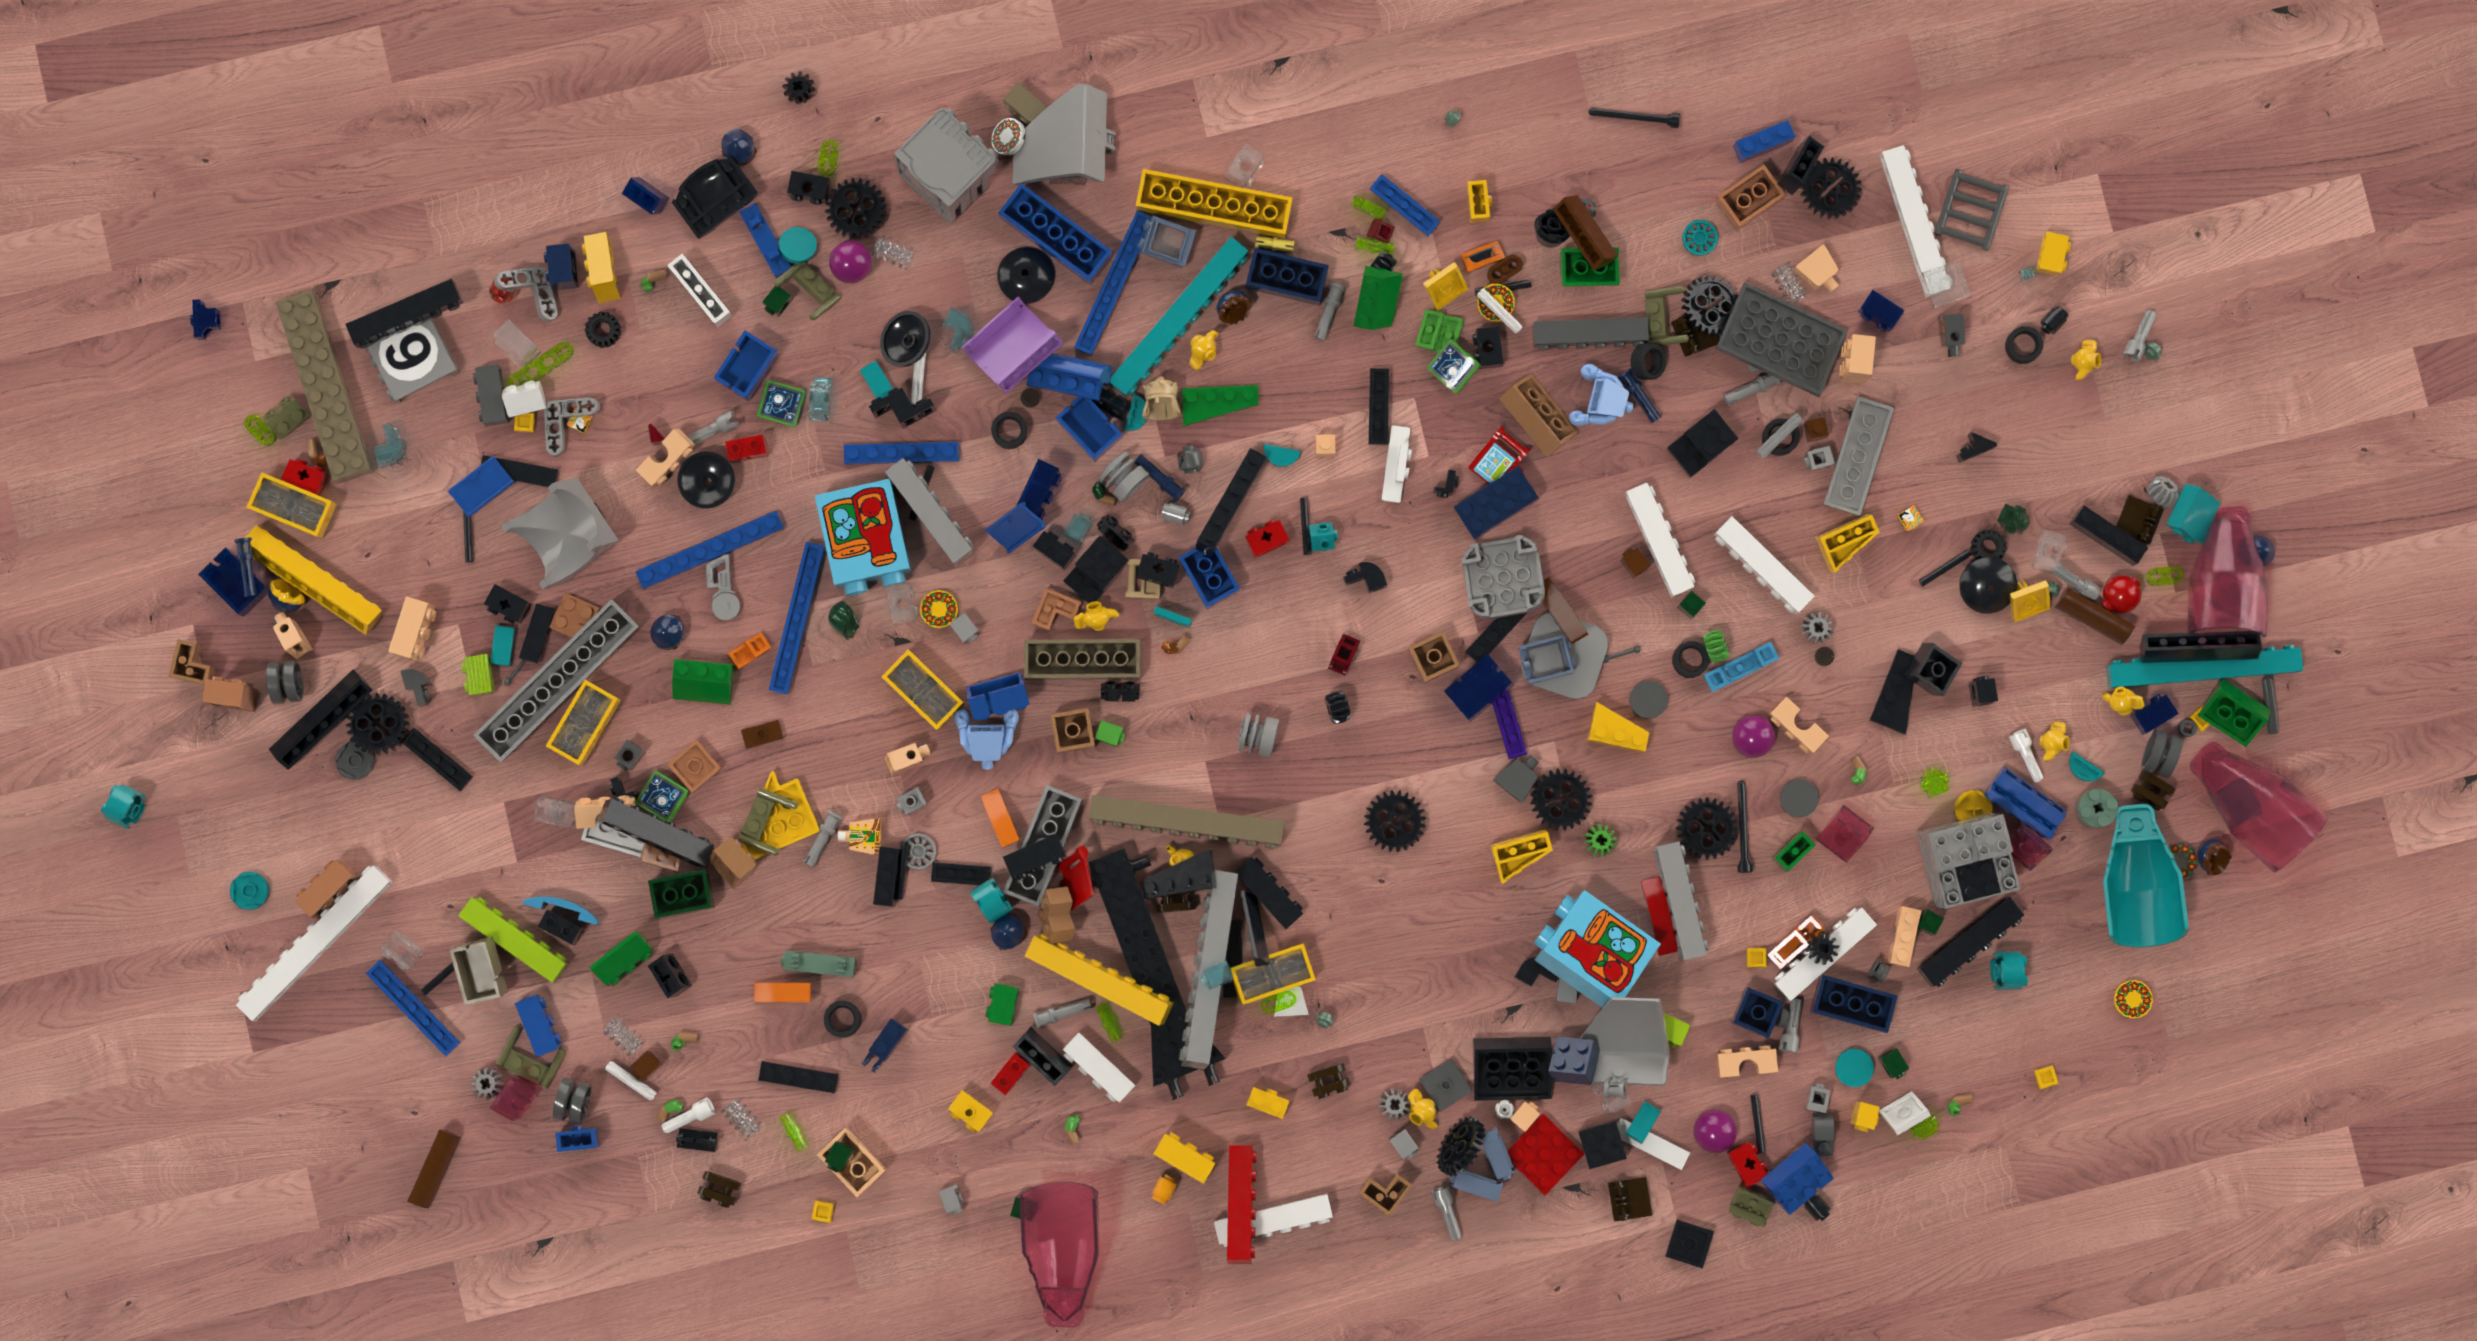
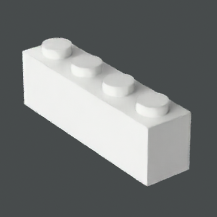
M683 254L667 265L717 328L732 317L729 310Z
M1080 1033L1063 1049L1066 1052L1064 1056L1071 1063L1073 1061L1080 1065L1078 1070L1085 1076L1089 1074L1094 1078L1092 1083L1099 1089L1103 1087L1108 1092L1106 1096L1114 1103L1116 1100L1120 1103L1136 1086Z

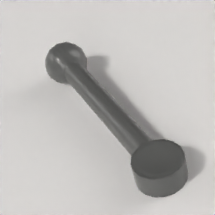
M1634 646L1633 649L1610 656L1605 655L1603 662L1607 663L1610 659L1633 652L1639 653L1641 649L1639 646Z
M522 660L509 678L504 680V685L509 686L511 684V680L526 662L525 660Z

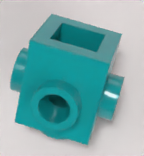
M1332 522L1309 525L1312 552L1335 549L1334 541H1338L1337 530H1333Z

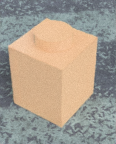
M1316 435V457H1335V435Z
M1524 1101L1509 1119L1525 1132L1540 1115L1537 1112L1539 1108L1531 1101L1529 1103Z

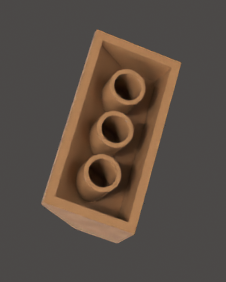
M1532 373L1510 387L1499 398L1505 408L1510 411L1515 420L1524 428L1528 436L1532 438L1546 457L1556 452L1579 433L1577 428L1572 425L1568 417Z

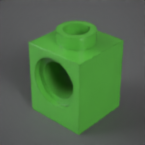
M1101 720L1095 740L1118 747L1119 743H1123L1126 733H1123V727Z

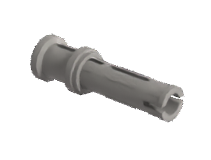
M1332 282L1330 283L1331 288L1328 297L1324 299V311L1314 338L1321 341L1326 340L1336 308H1339L1341 305V296L1343 291H1346V287Z
M1770 374L1762 377L1757 376L1755 381L1724 394V400L1730 406L1757 392H1766L1768 388L1776 384L1778 386L1781 385V380Z
M828 810V816L824 823L820 825L821 830L803 861L804 863L815 867L831 835H835V829L844 817Z
M1089 998L1055 1009L1049 1007L1048 1010L1040 1013L1033 1012L1037 1029H1040L1041 1026L1049 1023L1056 1024L1057 1020L1092 1010Z

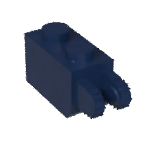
M891 1018L870 1047V1052L863 1060L862 1065L866 1066L872 1056L876 1055L879 1057V1060L871 1070L875 1073L881 1064L890 1057L908 1029Z

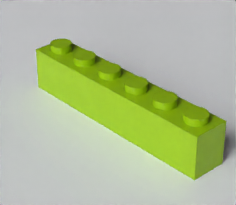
M471 897L458 916L485 936H493L495 943L550 982L556 983L569 965L565 962L566 957L558 952L556 954L549 950L551 947L545 942L541 941L538 943L534 940L535 935L527 930L524 932L518 928L519 924L514 920L509 919L507 921L502 917L504 914L495 907L493 910L487 906L488 902L483 898L478 897L476 899Z

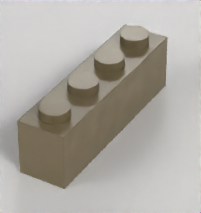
M1019 83L1003 99L1004 108L1011 114L1015 112L1020 116L1019 120L1026 126L1047 108L1045 104Z

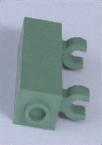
M785 951V954H782L781 966H784L783 970L854 978L857 958Z

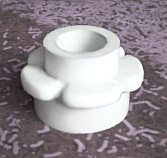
M1507 1100L1497 1103L1495 1106L1497 1116L1501 1119L1511 1118L1514 1111L1513 1104Z

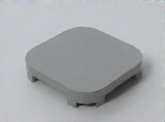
M1516 535L1514 538L1482 544L1477 542L1472 544L1464 557H1462L1468 604L1478 617L1496 619L1529 613L1542 605L1545 599V587L1540 555L1537 546L1530 539L1523 535Z
M1550 613L1543 614L1537 619L1528 644L1564 635ZM1580 621L1589 635L1574 644L1570 642L1571 650L1568 651L1570 658L1573 657L1575 660L1576 668L1573 669L1574 673L1534 683L1531 686L1572 700L1588 696L1596 685L1607 652L1608 640L1606 634L1599 627ZM1557 643L1528 651L1535 678L1565 671ZM1521 662L1520 670H1521V673H1522V677H1523V678L1525 679V681L1527 682L1526 676H1525V673H1524V669H1523V665H1522V662Z

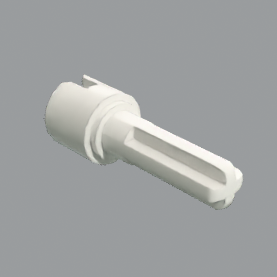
M2022 729L2013 733L2012 736H2008L2014 750L2019 751L2024 759L2033 781L2039 782L2043 780V775L2030 748L2032 741L2027 730Z
M706 1097L694 1103L691 1110L662 1123V1129L665 1133H670L696 1119L703 1121L715 1115L714 1106L710 1099Z

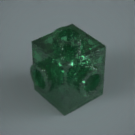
M2005 504L1997 521L2006 532L2010 534H2015L2016 532L2022 535L2023 531L2030 524V517L2026 513V509L2017 505L2012 507Z

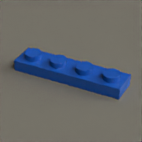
M1382 174L1369 188L1372 193L1427 237L1440 224L1436 217Z

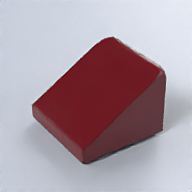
M1374 219L1367 237L1388 245L1395 227L1380 219Z
M649 424L648 429L651 443L654 446L662 444L661 442L665 438L652 424Z

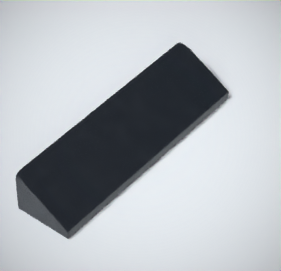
M1243 890L1240 893L1255 966L1269 965L1270 960L1257 898Z

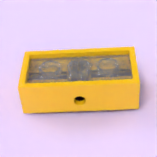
M261 472L246 508L322 539L337 504Z
M909 649L882 676L938 732L965 705Z
M584 680L546 747L583 767L621 700Z
M1304 943L1270 954L1269 965L1256 967L1253 960L1229 968L1240 1005L1315 981L1316 979Z

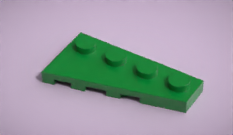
M1258 385L1182 388L1183 427L1231 412L1258 406Z

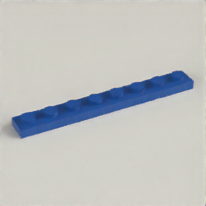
M1138 210L1136 211L1074 346L1075 349L1092 356L1140 250L1138 243L1140 238L1144 237L1146 231L1143 230L1146 219H1149L1151 216Z
M774 511L635 572L642 588L646 589L779 532L784 527L777 511Z
M810 542L805 543L769 691L786 695L789 693L825 546Z

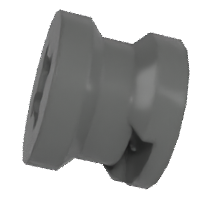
M1877 958L1869 969L1868 975L1875 976L1877 981L1882 982L1889 973L1891 966L1883 964Z

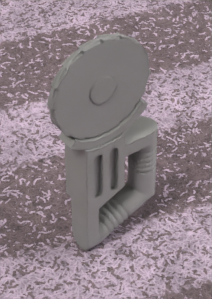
M724 554L706 564L707 589L719 588V591L712 596L714 598L712 601L714 615L721 620L727 621L738 615L740 602L734 595L735 592L732 591L729 554ZM725 563L726 569L718 573V583L714 584L713 569Z

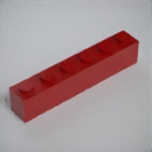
M1229 1145L1228 1264H1252V1258H1255V1247H1252V1239H1256V1228L1252 1227V1220H1256V1208H1253V1201H1256V1189H1253V1182L1257 1181V1171L1253 1170V1163H1257V1151H1253L1252 1145Z

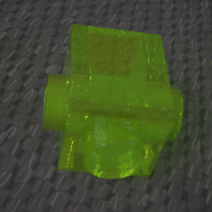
M1934 767L1924 771L1925 775L1920 777V787L1923 792L1927 793L1928 798L1950 791L1947 785L1949 783L1948 776L1941 769L1936 771Z
M1934 1115L1911 1127L1910 1131L1915 1139L1918 1138V1140L1923 1141L1939 1131L1937 1128L1939 1123Z

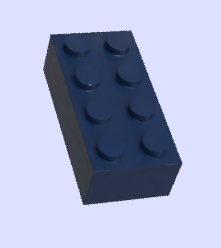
M1254 248L1246 281V289L1320 306L1329 265Z
M1517 466L1454 506V509L1473 539L1477 540L1538 501L1539 497L1520 467Z
M1820 975L1810 1013L1881 1033H1888L1898 996Z

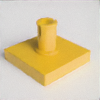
M1455 262L1442 271L1434 269L1436 275L1431 271L1429 274L1430 279L1423 283L1437 311L1469 290Z
M2046 580L2029 587L2025 581H2021L2023 587L2020 582L2017 583V591L2010 594L2012 619L2015 623L2050 610L2049 585Z

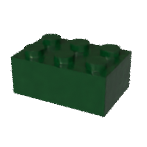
M706 869L648 880L655 919L715 908L709 873Z

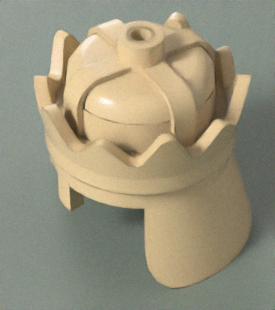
M1157 377L1155 381L1148 383L1146 387L1143 385L1146 399L1142 414L1144 419L1160 421L1172 420L1182 416L1177 403L1178 387L1176 382L1164 380V377Z

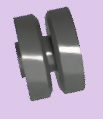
M298 660L285 661L284 665L280 662L268 663L266 680L272 704H284L286 699L290 702H301L304 695V685Z
M2157 729L2154 730L2146 745L2141 768L2148 772H2153L2157 768L2158 775L2169 778L2178 763L2183 739L2174 735L2167 739L2165 732Z
M564 1077L556 1094L553 1119L564 1121L569 1115L570 1123L581 1125L588 1109L592 1085L580 1082L576 1086L574 1079Z

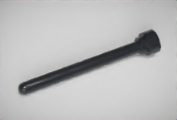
M1590 108L1588 111L1591 116L1667 123V126H1670V128L1679 127L1680 113L1664 116Z
M1740 780L1737 786L1741 861L1737 865L1738 873L1753 872V864H1751V860L1748 857L1745 782Z

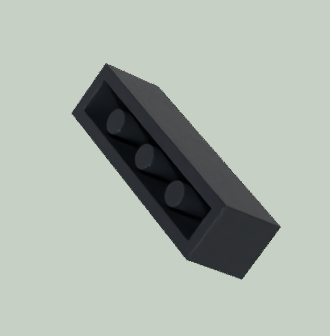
M2084 505L2078 509L2069 523L2132 566L2139 563L2148 547Z
M1250 857L1234 873L1238 874V878L1286 930L1303 915L1301 912L1303 907L1296 900L1292 902L1289 899L1290 893L1283 886L1279 888L1275 883L1277 879L1271 872L1266 873L1262 869L1264 865L1257 857L1255 859Z

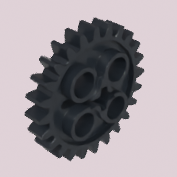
M1834 157L1831 158L1830 162L1824 158L1822 164L1819 160L1816 161V167L1813 166L1804 182L1805 184L1800 187V189L1805 190L1800 194V196H1806L1803 203H1809L1808 210L1814 208L1813 215L1820 212V218L1827 214V218L1830 219L1833 214L1835 219H1838L1839 213L1844 217L1846 210L1848 212L1853 210L1851 205L1856 207L1858 203L1855 200L1861 198L1857 194L1862 191V188L1857 187L1861 184V180H1856L1859 173H1852L1854 167L1847 168L1849 162L1842 165V160L1839 159L1835 163ZM1828 171L1834 172L1835 175H1836V178H1835V179H1830V178H1828L1827 172H1828ZM1840 177L1844 178L1840 183H1838L1833 190H1830L1821 200L1818 199V197L1822 195L1828 187H1831ZM1813 184L1821 185L1822 191H1815ZM1841 185L1847 186L1849 192H1848V193H1843V192H1841L1840 186H1841ZM1826 198H1832L1835 204L1832 206L1828 205Z
M852 178L851 183H848L845 179L844 186L838 183V190L832 188L834 195L827 196L831 202H825V205L830 207L825 210V213L831 214L827 217V221H833L830 224L831 228L837 226L835 232L838 234L842 231V237L849 234L850 240L853 239L854 235L860 240L862 234L865 238H868L867 232L874 235L873 228L875 227L880 230L878 222L884 223L881 216L887 215L885 211H882V209L887 208V205L882 204L885 201V197H879L882 193L881 190L875 191V184L869 187V180L863 184L862 178L859 179L858 183L855 182L854 178ZM849 193L856 194V198L854 200L850 201L846 199ZM864 194V197L859 202L860 195ZM868 200L874 202L871 208H865L864 203ZM858 205L860 210H856L854 213L852 207L856 208ZM841 210L848 211V215L846 217L842 218L838 216ZM853 213H854V216H853V219H852L851 224H848V221L851 219V217H852V215H853ZM863 217L865 218V223L857 225L856 220Z
M1707 275L1705 278L1701 276L1698 280H1693L1692 284L1687 286L1688 290L1683 293L1686 297L1681 299L1686 304L1681 309L1687 311L1683 314V316H1689L1687 323H1694L1692 329L1698 327V333L1705 331V336H1708L1710 333L1712 337L1717 334L1721 336L1738 296L1733 294L1736 290L1735 288L1729 289L1730 282L1725 285L1724 278L1718 281L1717 276L1711 279V276ZM1723 297V300L1713 306L1711 309H1709L1702 315L1699 314V312L1702 309L1713 303L1718 298Z
M376 693L375 698H372L369 694L367 701L363 699L361 701L362 704L356 706V710L350 711L353 716H347V719L351 721V723L346 724L347 728H351V730L347 731V734L352 736L350 741L356 742L354 746L356 748L361 747L363 753L368 749L370 755L375 751L380 756L381 750L388 754V748L395 751L394 745L401 746L399 740H406L402 734L409 732L405 726L410 725V723L404 720L409 715L403 713L406 710L405 707H399L401 705L400 701L394 702L395 698L393 696L388 699L387 695L383 694L382 698H380V695ZM377 707H382L381 713L374 715V710ZM369 713L388 732H390V736H387L368 717H366L365 714ZM390 720H395V725L391 728H388V722ZM368 721V726L365 729H360L361 723ZM382 734L381 740L375 742V735Z
M1558 768L1556 769V774H1553L1550 770L1549 777L1543 774L1542 778L1544 781L1537 779L1536 782L1539 786L1532 787L1536 791V793L1530 794L1531 797L1535 798L1530 804L1536 806L1532 812L1538 811L1539 814L1535 818L1542 817L1541 824L1548 822L1549 829L1552 825H1555V831H1558L1560 826H1562L1563 831H1566L1567 825L1573 829L1574 822L1577 825L1581 824L1579 818L1586 820L1583 813H1590V810L1586 807L1591 806L1592 803L1587 800L1593 796L1588 795L1586 792L1591 788H1584L1587 781L1580 782L1581 775L1575 778V771H1572L1569 775L1567 774V769L1560 773ZM1562 783H1570L1571 791L1564 792L1561 788ZM1546 789L1553 791L1554 796L1552 799L1544 797L1543 793ZM1574 792L1577 793V796L1566 799L1564 805L1559 802L1549 807L1545 806L1546 803L1557 800L1559 798L1558 795L1565 797ZM1570 800L1578 802L1579 807L1577 810L1569 808ZM1553 807L1560 809L1561 815L1559 817L1551 815Z
M1391 790L1390 796L1383 792V798L1378 795L1376 796L1377 803L1374 801L1370 802L1373 808H1366L1370 815H1364L1366 819H1369L1368 822L1364 823L1365 826H1369V829L1365 832L1372 833L1369 840L1375 838V846L1379 843L1382 844L1381 850L1388 846L1389 852L1392 851L1393 847H1395L1397 853L1400 847L1406 851L1407 844L1411 847L1414 846L1412 840L1419 842L1417 834H1424L1420 830V828L1426 827L1425 824L1421 823L1426 817L1420 816L1424 809L1418 810L1421 803L1414 804L1415 797L1408 799V792L1404 796H1401V790L1398 791L1397 795ZM1403 804L1406 807L1405 813L1398 814L1395 811V806ZM1381 810L1386 811L1388 814V818L1385 821H1381L1377 817V813ZM1408 814L1411 815L1410 818L1399 821L1398 826L1391 824L1379 828V825L1390 822L1392 816L1398 819ZM1410 822L1413 826L1412 831L1405 832L1402 829V824ZM1390 828L1394 831L1395 835L1392 839H1387L1384 836L1385 829Z
M1706 797L1703 803L1701 798H1698L1697 805L1691 801V808L1685 806L1686 813H1679L1683 819L1676 820L1681 824V826L1675 828L1681 831L1676 837H1682L1683 840L1680 842V845L1686 844L1685 851L1691 849V856L1698 853V859L1702 855L1705 856V860L1709 859V855L1716 859V853L1723 856V849L1730 851L1727 845L1735 844L1731 839L1738 837L1733 833V831L1739 830L1738 827L1733 826L1738 820H1732L1731 817L1735 813L1729 814L1730 806L1723 808V801L1716 804L1717 800L1714 798L1710 803L1709 798ZM1704 810H1709L1712 813L1710 820H1705L1702 817ZM1697 816L1704 825L1709 824L1711 826L1710 831L1720 840L1716 841L1710 832L1705 833L1703 831L1704 826L1694 817ZM1691 823H1695L1698 826L1696 834L1689 831ZM1719 823L1725 826L1723 834H1719L1716 831V826ZM1704 837H1709L1712 841V845L1708 848L1702 844Z
M1472 1116L1469 1118L1465 1117L1464 1120H1459V1124L1455 1123L1453 1129H1449V1134L1444 1136L1446 1138L1445 1141L1441 1142L1442 1147L1438 1149L1440 1153L1436 1156L1438 1158L1436 1163L1440 1171L1451 1177L1452 1175L1457 1176L1458 1172L1462 1174L1463 1168L1468 1169L1469 1163L1473 1164V1158L1478 1157L1477 1152L1482 1150L1479 1147L1484 1144L1482 1139L1486 1136L1483 1134L1486 1129L1483 1128L1484 1124Z

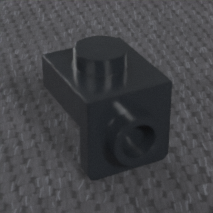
M1448 470L1445 488L1434 487L1433 493H1436L1437 497L1448 498V495L1452 496L1454 487L1457 488L1459 476H1455L1456 471Z
M619 777L610 779L612 784L609 787L613 796L616 795L618 798L619 796L626 795L629 798H634L639 795L638 791L626 794Z

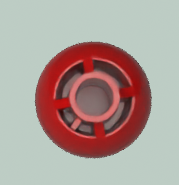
M2118 575L2111 578L2103 588L2104 600L2100 604L2111 613H2128L2134 610L2139 605L2142 597V592L2139 588L2141 586L2140 582L2135 577L2130 578L2126 575Z

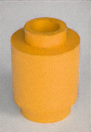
M1166 1174L1164 1178L1160 1176L1152 1191V1199L1166 1205L1177 1186L1174 1183L1176 1179Z

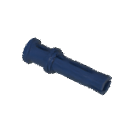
M1632 369L1618 377L1626 386L1629 394L1634 396L1651 421V424L1662 417L1645 394L1641 381L1638 382L1632 373Z
M1143 454L1136 458L1134 464L1142 466L1150 474L1149 477L1160 485L1162 492L1165 491L1169 494L1174 502L1182 497L1186 491L1185 488L1178 486L1172 477H1167Z
M252 538L234 539V543H237L238 555L236 559L240 561L244 597L256 596L252 567L254 554L251 551L250 543ZM246 570H248L249 586H248V579H247V571H246Z

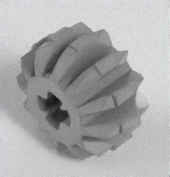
M2162 475L2152 479L2146 490L2149 493L2148 496L2153 499V502L2165 508L2174 505L2181 494L2179 486Z
M1818 612L1817 616L1814 613H1810V619L1808 617L1804 618L1807 624L1801 625V628L1807 629V631L1802 632V635H1809L1806 641L1809 642L1814 638L1813 644L1815 645L1818 643V640L1822 644L1825 643V638H1831L1828 632H1834L1833 628L1828 627L1833 624V621L1826 622L1829 616L1825 615L1821 618V612ZM1818 624L1821 626V627H1820L1821 633H1820V631H1818V632H1815V631H1814V630H1815V626L1818 625Z
M489 1067L484 1068V1073L481 1069H478L479 1077L472 1075V1079L476 1080V1083H470V1086H476L472 1093L479 1092V1099L485 1096V1100H490V1095L493 1098H497L495 1091L502 1092L498 1085H504L503 1081L498 1082L502 1075L498 1074L495 1076L496 1069H492L490 1072ZM489 1079L491 1086L485 1088L483 1082Z
M1391 1088V1096L1384 1091L1383 1094L1387 1099L1379 1098V1101L1385 1102V1105H1379L1378 1108H1386L1382 1112V1116L1389 1112L1388 1120H1391L1393 1114H1395V1120L1399 1121V1113L1405 1118L1406 1114L1403 1110L1410 1111V1108L1405 1107V1104H1410V1101L1403 1100L1408 1094L1405 1093L1400 1097L1401 1089H1398L1395 1095L1394 1089ZM1393 1099L1394 1101L1397 1099L1400 1102L1398 1103L1399 1108L1397 1110L1390 1108L1392 1105L1390 1101Z

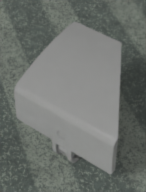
M1078 84L1040 113L1025 128L1024 143L1020 150L1013 155L1012 183L1020 185L1021 183L1026 184L1070 176H1081L1092 181L1103 182L1105 179V154H1113L1116 150L1114 146L1116 133L1106 129L1107 93L1087 84Z
M1611 997L1580 1038L1594 1040L1599 1049L1592 1083H1604L1605 1098L1620 1096L1622 1099L1626 1097L1628 1084L1665 1086L1670 1053L1666 1023L1660 999Z

